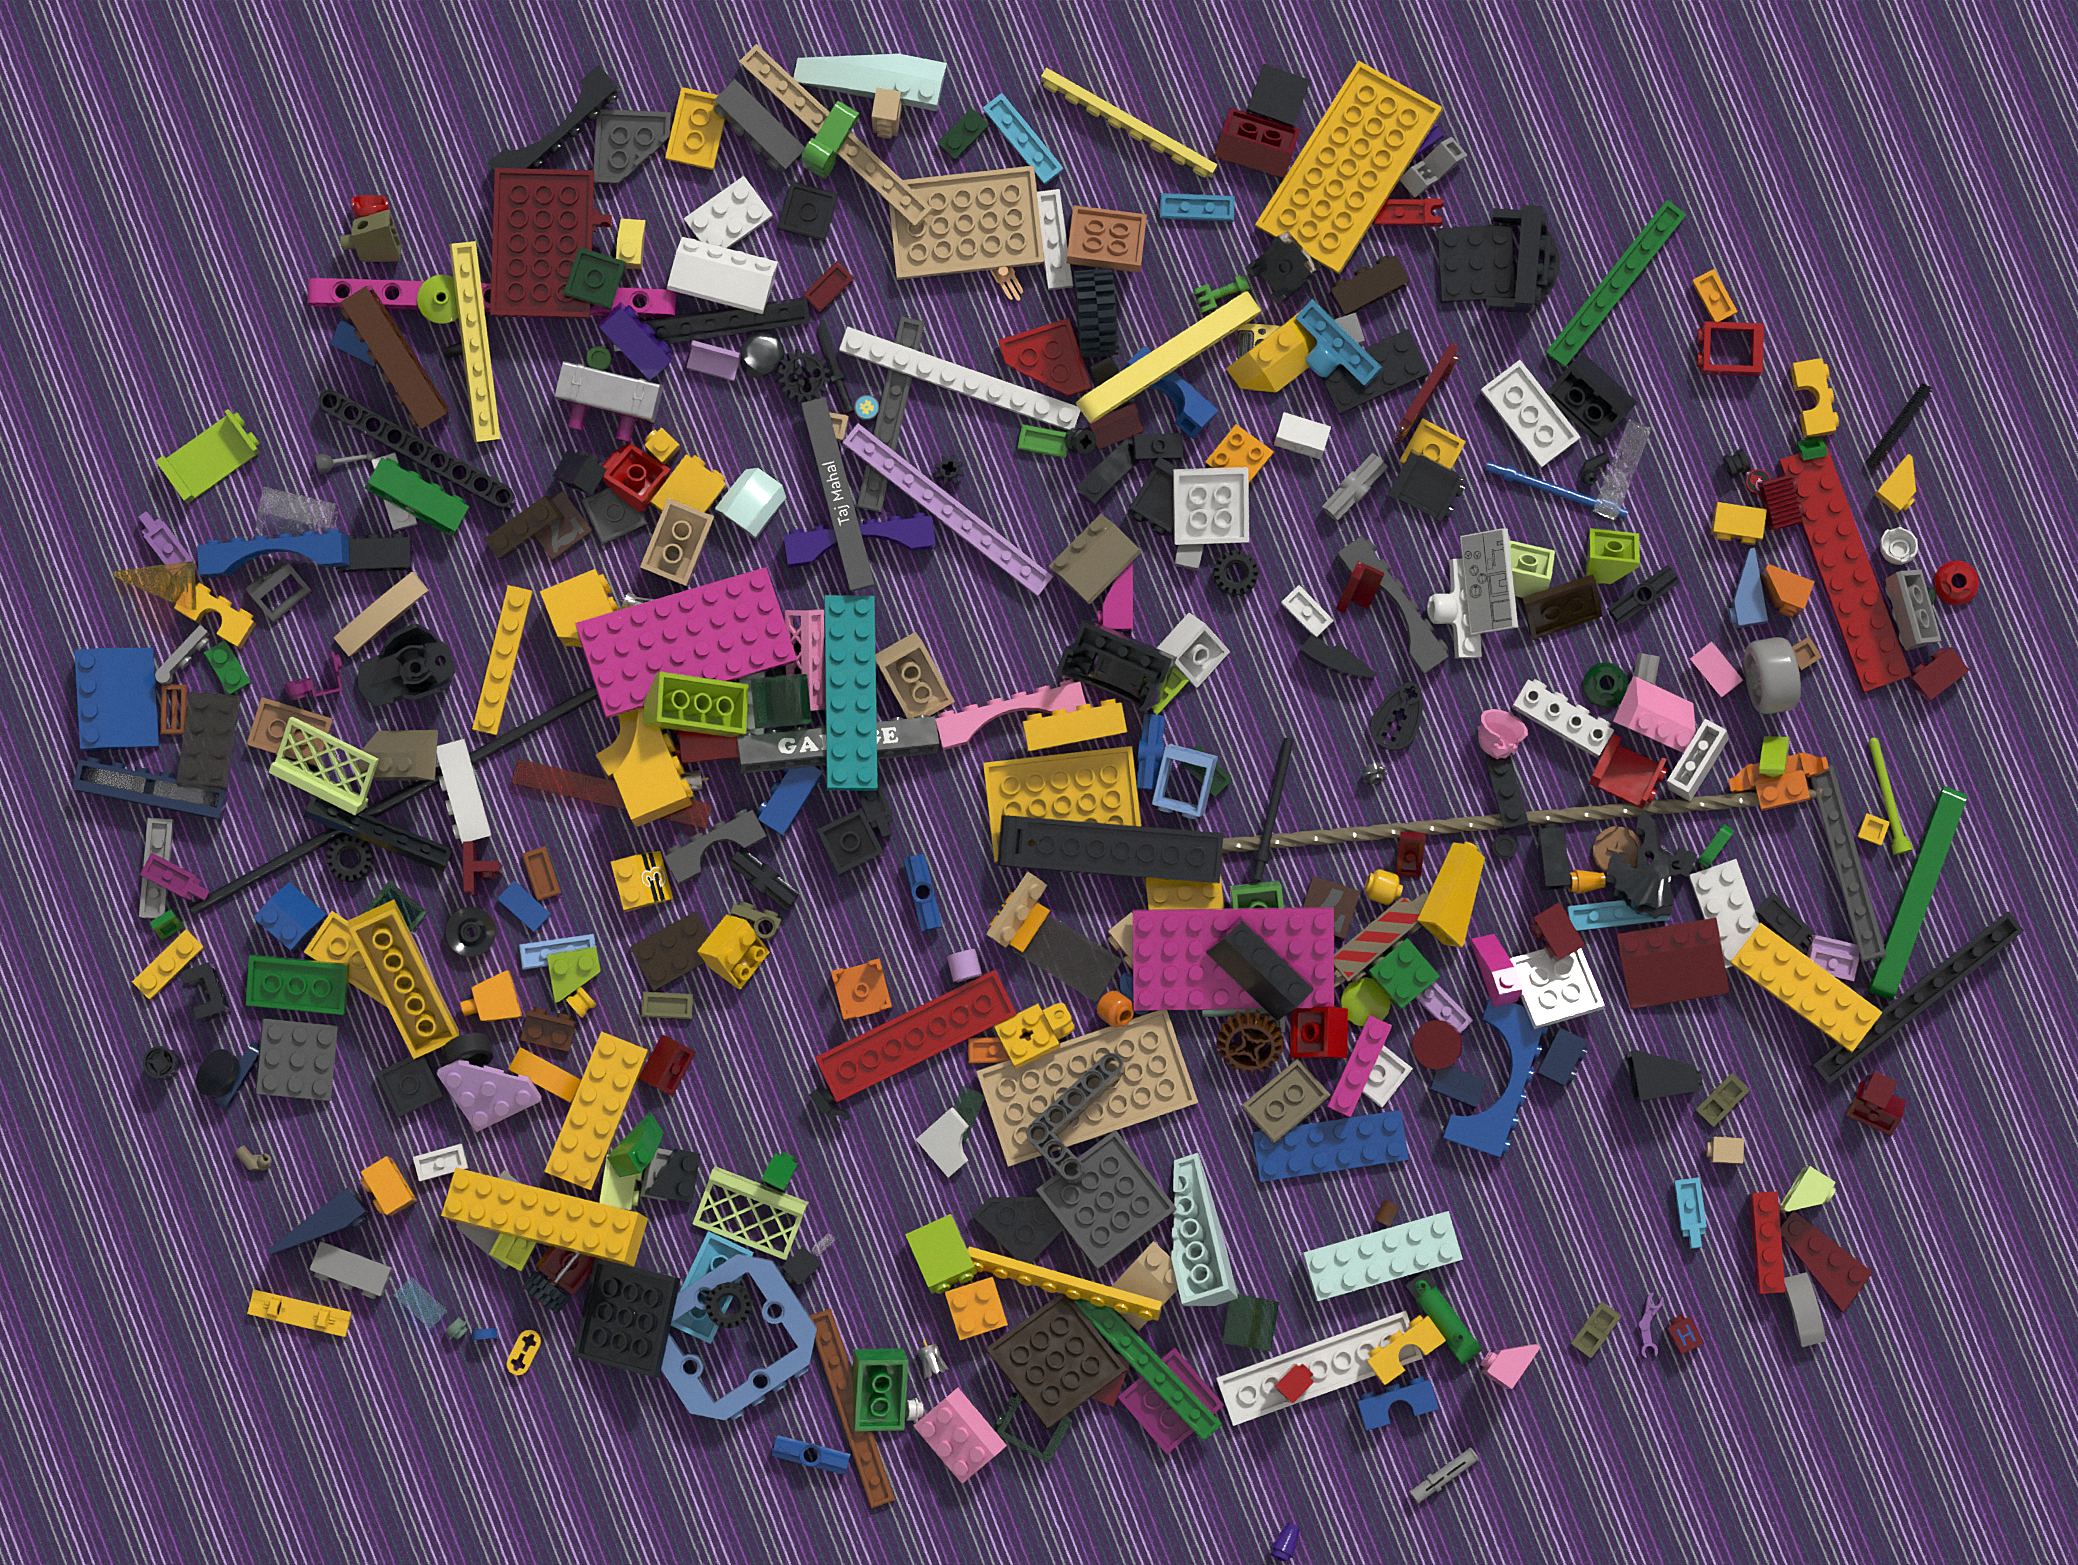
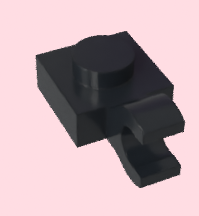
M822 1086L809 1094L823 1115H827L830 1124L834 1128L840 1126L836 1119L837 1115H841L845 1121L850 1119V1115L846 1110L836 1108L837 1105L834 1102L836 1100L829 1089H825Z

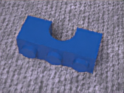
M1422 1376L1409 1380L1410 1385L1400 1388L1399 1384L1385 1387L1386 1393L1376 1395L1375 1391L1360 1395L1362 1400L1356 1401L1365 1431L1391 1424L1388 1409L1397 1400L1407 1402L1413 1416L1439 1409L1431 1381H1424Z

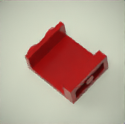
M1612 734L1591 776L1589 784L1643 809L1646 802L1651 804L1657 790L1653 787L1656 781L1662 782L1668 770L1664 768L1667 759L1662 757L1658 764L1619 745L1621 737Z

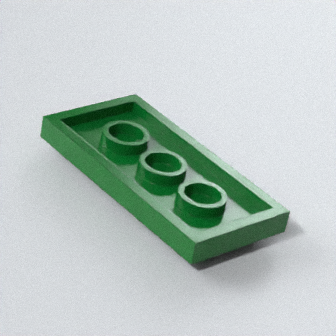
M250 955L246 1005L344 1015L346 1014L349 964Z

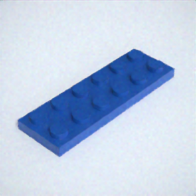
M1401 1110L1298 1125L1275 1144L1262 1131L1252 1132L1260 1182L1409 1160Z

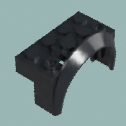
M1523 205L1522 210L1494 208V222L1517 225L1521 227L1515 298L1486 296V310L1536 313V306L1541 307L1542 300L1553 289L1560 268L1558 247L1554 238L1547 230V214L1543 213V206ZM1540 253L1545 255L1544 266L1543 262H1539Z
M1085 619L1081 622L1074 643L1065 647L1056 673L1061 678L1078 680L1108 691L1140 707L1139 711H1147L1160 703L1177 657L1094 621ZM1100 654L1096 667L1093 671L1092 667L1095 662L1096 656Z

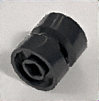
M155 1046L145 1053L143 1067L149 1076L159 1080H168L178 1073L180 1059L173 1050L163 1046Z

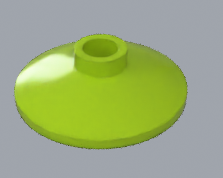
M436 275L427 279L420 287L417 296L418 307L423 316L437 324H447L457 320L458 311L453 277L449 275ZM441 293L446 295V299L442 302L437 300V296Z

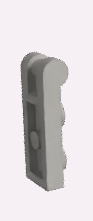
M201 625L156 671L155 678L162 685L172 684L173 674L179 668L184 669L192 660L190 656L196 650L201 651L208 644L209 639L207 638L210 634Z

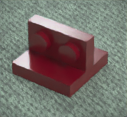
M463 841L464 892L468 896H478V876L482 880H496L497 875H503V865L499 861H478V846L473 841Z

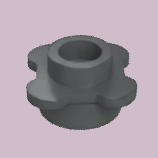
M1373 763L1363 769L1364 774L1362 775L1365 778L1363 780L1364 783L1376 784L1381 782L1387 776L1385 772L1387 770L1386 767H1382L1381 763Z

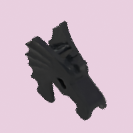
M1641 813L1637 819L1636 835L1641 836L1644 843L1638 848L1636 868H1632L1617 852H1614L1609 859L1605 881L1615 886L1613 895L1624 899L1626 905L1634 910L1636 914L1645 912L1651 915L1653 919H1656L1661 915L1670 916L1672 913L1671 906L1674 904L1670 878L1680 876V869L1675 870L1672 868L1673 863L1680 862V857L1671 855L1668 851L1661 848L1656 820L1646 813ZM1647 857L1653 861L1650 865H1648Z

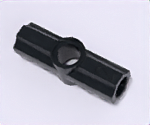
M1666 565L1609 606L1607 610L1612 619L1620 626L1679 584L1680 581L1675 572ZM1639 590H1646L1650 596L1649 600L1641 601L1637 596V592Z
M742 847L728 863L748 879V883L763 895H768L786 911L800 895V893L783 881L776 871L764 862L761 863Z

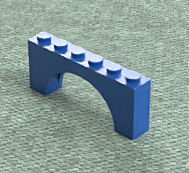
M1489 996L1481 1021L1496 1029L1507 1045L1510 1056L1508 1083L1500 1098L1486 1111L1472 1116L1449 1115L1442 1139L1500 1158L1502 1153L1507 1154L1511 1142L1507 1137L1510 1130L1514 1131L1518 1121V1116H1515L1517 1106L1522 1107L1526 1093L1522 1091L1525 1082L1530 1083L1534 1069L1530 1067L1533 1058L1538 1059L1542 1045L1538 1043L1541 1035H1546L1549 1025L1534 1029L1524 1006L1510 1003L1493 1007Z

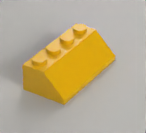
M1115 699L1101 701V706L1091 708V704L1076 706L1077 711L1069 713L1064 708L1051 711L1052 716L1043 718L1041 713L1028 715V721L1022 722L1027 752L1126 733L1127 729L1122 703H1116Z

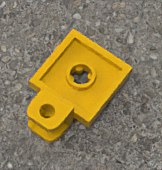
M1057 1003L1044 1010H1041L1039 1004H1036L995 1025L994 1029L1015 1069H1018L1061 1048L1058 1040L1073 1032L1075 1027L1065 1004ZM1025 1032L1033 1033L1031 1035V1040L1027 1041L1025 1038L1020 1039V1037H1022L1023 1033Z

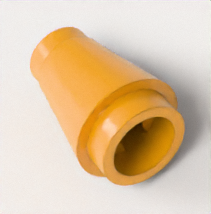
M1574 870L1570 872L1571 885L1568 887L1569 892L1580 894L1604 888L1606 882L1605 875L1598 872Z

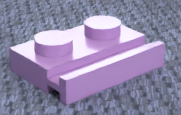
M1812 934L1813 940L1807 957L1834 977L1854 981L1859 962L1857 944Z

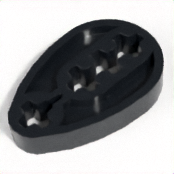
M1414 682L1403 684L1392 691L1378 706L1370 722V733L1375 743L1381 748L1389 751H1398L1409 746L1414 740L1420 726L1423 711L1422 692L1419 685ZM1411 687L1414 688V694L1417 695V697H1412L1410 700H1408L1407 704L1404 705L1406 701V693L1403 692L1404 689L1409 690ZM1401 709L1404 711L1403 716L1406 717V720L1401 719L1399 721L1398 727L1401 729L1400 731L1395 730L1392 735L1395 742L1390 741L1388 744H1385L1382 734H1387L1390 730L1387 723H1393L1396 717L1393 715V711L1398 712Z

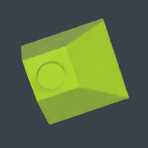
M1590 528L1586 576L1593 574L1596 584H1612L1639 567L1638 533Z

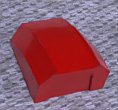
M631 443L615 450L602 465V467L607 469L602 477L603 481L619 497L640 513L645 512L651 505V500L669 478L671 472L670 468Z

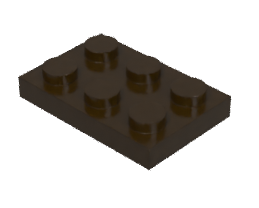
M1593 574L1522 598L1529 634L1532 640L1603 617L1597 584Z
M695 911L632 945L630 949L653 991H656L705 964L697 951L709 935Z

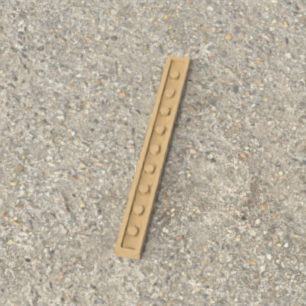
M756 44L739 61L740 64L817 135L830 112ZM850 132L837 155L916 228L933 211L932 207Z

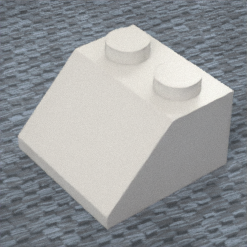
M1188 613L1157 647V649L1177 657L1174 667L1188 678L1189 682L1196 688L1200 686L1230 652L1212 630L1191 613Z

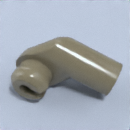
M245 1145L235 1152L248 1170L264 1171L271 1165L272 1159L270 1155L266 1153L252 1155Z

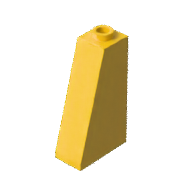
M1469 842L1452 844L1417 919L1443 945L1463 947L1485 860V857L1477 851V846Z

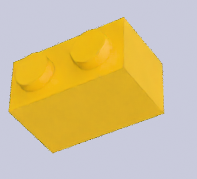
M1717 502L1714 506L1710 535H1715L1716 539L1721 541H1731V538L1741 539L1742 544L1755 545L1756 542H1760L1763 539L1767 510Z

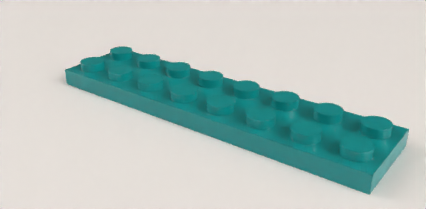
M825 595L827 790L877 791L875 597Z

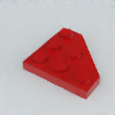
M1069 318L998 340L1005 365L1067 397L1091 390Z

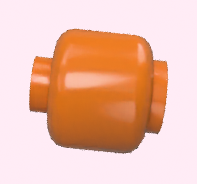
M1110 991L1099 1000L1097 1013L1110 1026L1118 1028L1132 1020L1134 1007L1132 1001L1122 993Z

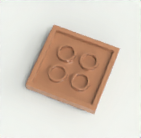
M1074 205L1066 263L1140 273L1147 214Z

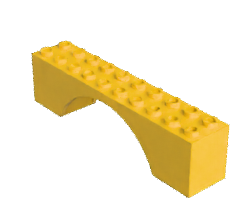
M596 569L540 591L557 636L564 646L582 648L575 623L619 610L613 597L608 596L612 591L607 579H605L604 574L599 575ZM644 707L637 709V728L631 749L623 763L613 773L629 816L636 827L692 805L690 798L694 797L686 778L683 780L681 778V775L685 774L680 760H678L677 756L673 757L671 753L676 750L668 733H663L665 728L643 725Z

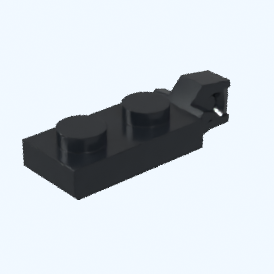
M877 775V791H856L872 829L878 827L884 839L892 836L888 823L892 822L893 819Z

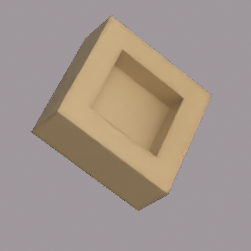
M830 413L836 440L844 441L849 416Z

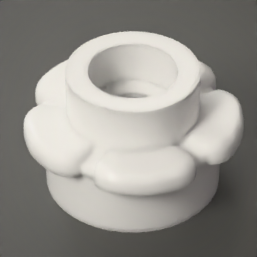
M917 1398L906 1400L905 1418L917 1423L918 1418L923 1417V1404L918 1402Z

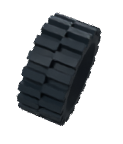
M1112 268L1074 271L1075 304L1081 358L1118 355V327Z

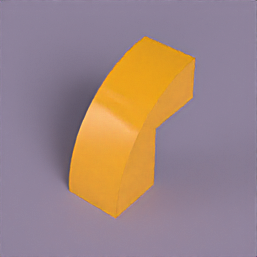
M521 1047L508 1068L518 1075L529 1077L533 1083L570 1103L581 1082V1079Z

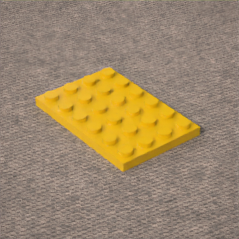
M1132 746L983 763L994 862L998 861L1002 815L1141 826ZM1031 840L1028 842V845L1033 847L1035 842Z

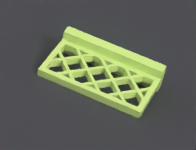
M291 717L288 720L276 760L271 764L269 773L356 815L367 806L369 799L366 797L379 759ZM294 726L301 729L305 739L296 741L292 733ZM319 738L323 740L327 749L318 752L312 739ZM304 742H307L312 752V755L303 757L298 746ZM291 747L298 758L294 762L284 757L286 750ZM338 748L344 750L348 760L340 763L334 750ZM329 753L334 764L328 768H325L320 755ZM314 758L320 771L313 772L309 770L306 760ZM362 759L370 763L368 771L361 773L356 760ZM350 763L356 776L347 779L342 766ZM336 768L341 781L338 783L332 781L327 771ZM358 779L362 788L360 794L352 790L349 782Z
M715 1166L712 1169L693 1224L787 1260L809 1202ZM713 1184L722 1187L727 1197L714 1202L710 1194ZM728 1190L735 1192V1194L730 1195ZM743 1195L747 1197L750 1206L737 1211L732 1198ZM707 1199H709V1201H710L711 1204L708 1205V1206H705V1205H706V1202H707ZM752 1199L758 1201V1203L753 1204ZM729 1200L734 1213L721 1218L716 1205ZM762 1204L769 1205L774 1215L761 1220L755 1207ZM712 1207L718 1221L711 1224L700 1221L703 1211ZM775 1208L782 1210V1212L777 1213ZM752 1209L757 1223L745 1228L739 1214ZM785 1213L797 1216L794 1226L784 1230L779 1216ZM736 1216L741 1230L734 1233L727 1231L723 1221ZM775 1218L781 1231L768 1237L763 1223ZM720 1223L721 1228L716 1227V1226H714V1225H717V1224ZM759 1225L765 1238L758 1242L750 1240L747 1230ZM792 1230L790 1237L788 1238L786 1232ZM743 1232L745 1238L742 1237V1236H739L738 1234H740V1233ZM783 1234L787 1243L784 1253L774 1249L770 1239ZM767 1242L768 1246H765L761 1243Z

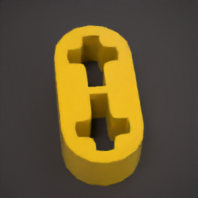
M525 1330L520 1334L507 1360L509 1372L514 1375H523L529 1370L541 1346L539 1333L533 1330ZM533 1334L534 1341L537 1342L536 1345H531L527 1352L523 1351L526 1345L523 1338ZM521 1353L525 1354L522 1363L525 1364L524 1369L519 1368L515 1371V1365L512 1364V1360H518Z

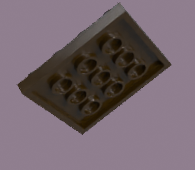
M1063 1293L1056 1296L985 1350L1046 1430L1127 1370L1076 1303Z

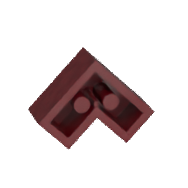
M1560 902L1529 921L1531 926L1528 928L1536 940L1539 938L1541 942L1545 941L1546 946H1544V949L1550 959L1555 958L1558 962L1585 946Z

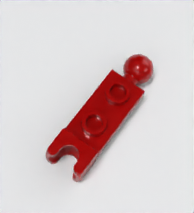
M1439 198L1387 199L1376 216L1374 224L1375 226L1441 227L1443 226L1442 218L1433 216L1432 211L1443 208L1444 203Z

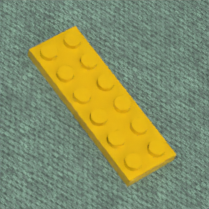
M1762 923L1758 925L1730 962L1731 965L1851 1053H1853L1882 1014V1011Z

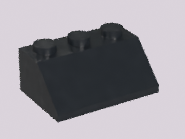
M1584 352L1546 392L1554 404L1598 445L1638 403Z

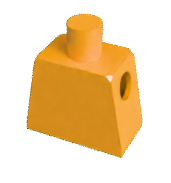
M508 970L471 987L474 998L460 1002L464 1016L478 1013L481 1022L523 1018L511 973Z

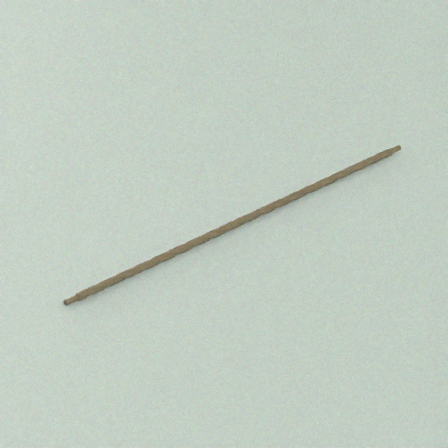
M1819 788L1821 798L1825 797L1822 792L1824 788ZM1808 789L1810 799H1815L1817 796L1816 791ZM1742 792L1717 796L1693 797L1691 802L1685 798L1653 800L1651 804L1646 802L1643 809L1630 803H1618L1602 806L1573 807L1561 810L1529 811L1526 814L1529 822L1528 826L1549 823H1572L1580 820L1594 821L1617 817H1638L1641 813H1646L1650 816L1654 814L1686 813L1695 810L1708 811L1732 807L1760 806L1757 792ZM1493 814L1484 817L1471 816L1446 820L1380 824L1369 827L1358 826L1331 830L1301 831L1291 834L1278 833L1272 834L1269 848L1300 847L1309 844L1323 845L1347 841H1369L1387 837L1400 838V831L1436 835L1462 831L1493 830L1502 828L1503 825L1500 814ZM1262 835L1223 838L1222 853L1259 850Z

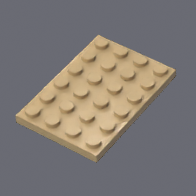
M1034 166L903 180L933 209L916 228L889 203L897 280L999 269L1001 266L1011 268L1045 264Z

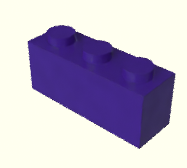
M620 302L599 321V328L650 381L672 362V355L670 354L672 350L663 340L659 342L653 336L655 332L647 323L642 324L637 319L638 314L630 305L626 307Z

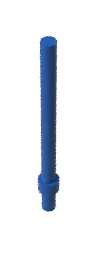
M1489 461L1487 462L1485 471L1502 476L1503 480L1509 482L1514 480L1626 519L1627 509L1518 472L1517 468L1508 465L1504 467Z

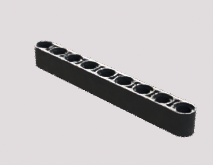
M325 390L320 394L318 399L319 405L327 415L500 510H509L514 506L516 498L509 486L334 390ZM329 397L337 399V404L333 408L325 407V401ZM351 409L359 411L358 417L354 420L346 418L347 412ZM379 421L380 428L377 431L371 432L368 430L370 422ZM393 433L402 434V439L397 444L389 442V438ZM414 445H422L424 450L420 455L414 456L411 454V449ZM436 457H444L445 463L442 467L436 468L432 465ZM457 469H466L467 474L465 478L460 480L454 478V473ZM478 481H487L488 488L485 491H477L475 486ZM502 492L510 494V499L506 503H499L497 501L498 495Z

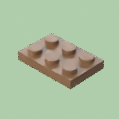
M261 697L246 745L278 754L289 718L294 717L327 734H330L334 719ZM294 726L292 733L296 741L305 739L301 729ZM319 738L312 739L318 752L325 750L323 740ZM307 742L298 745L303 757L312 755ZM288 748L284 757L298 760L293 748ZM314 758L306 760L307 764L318 767Z

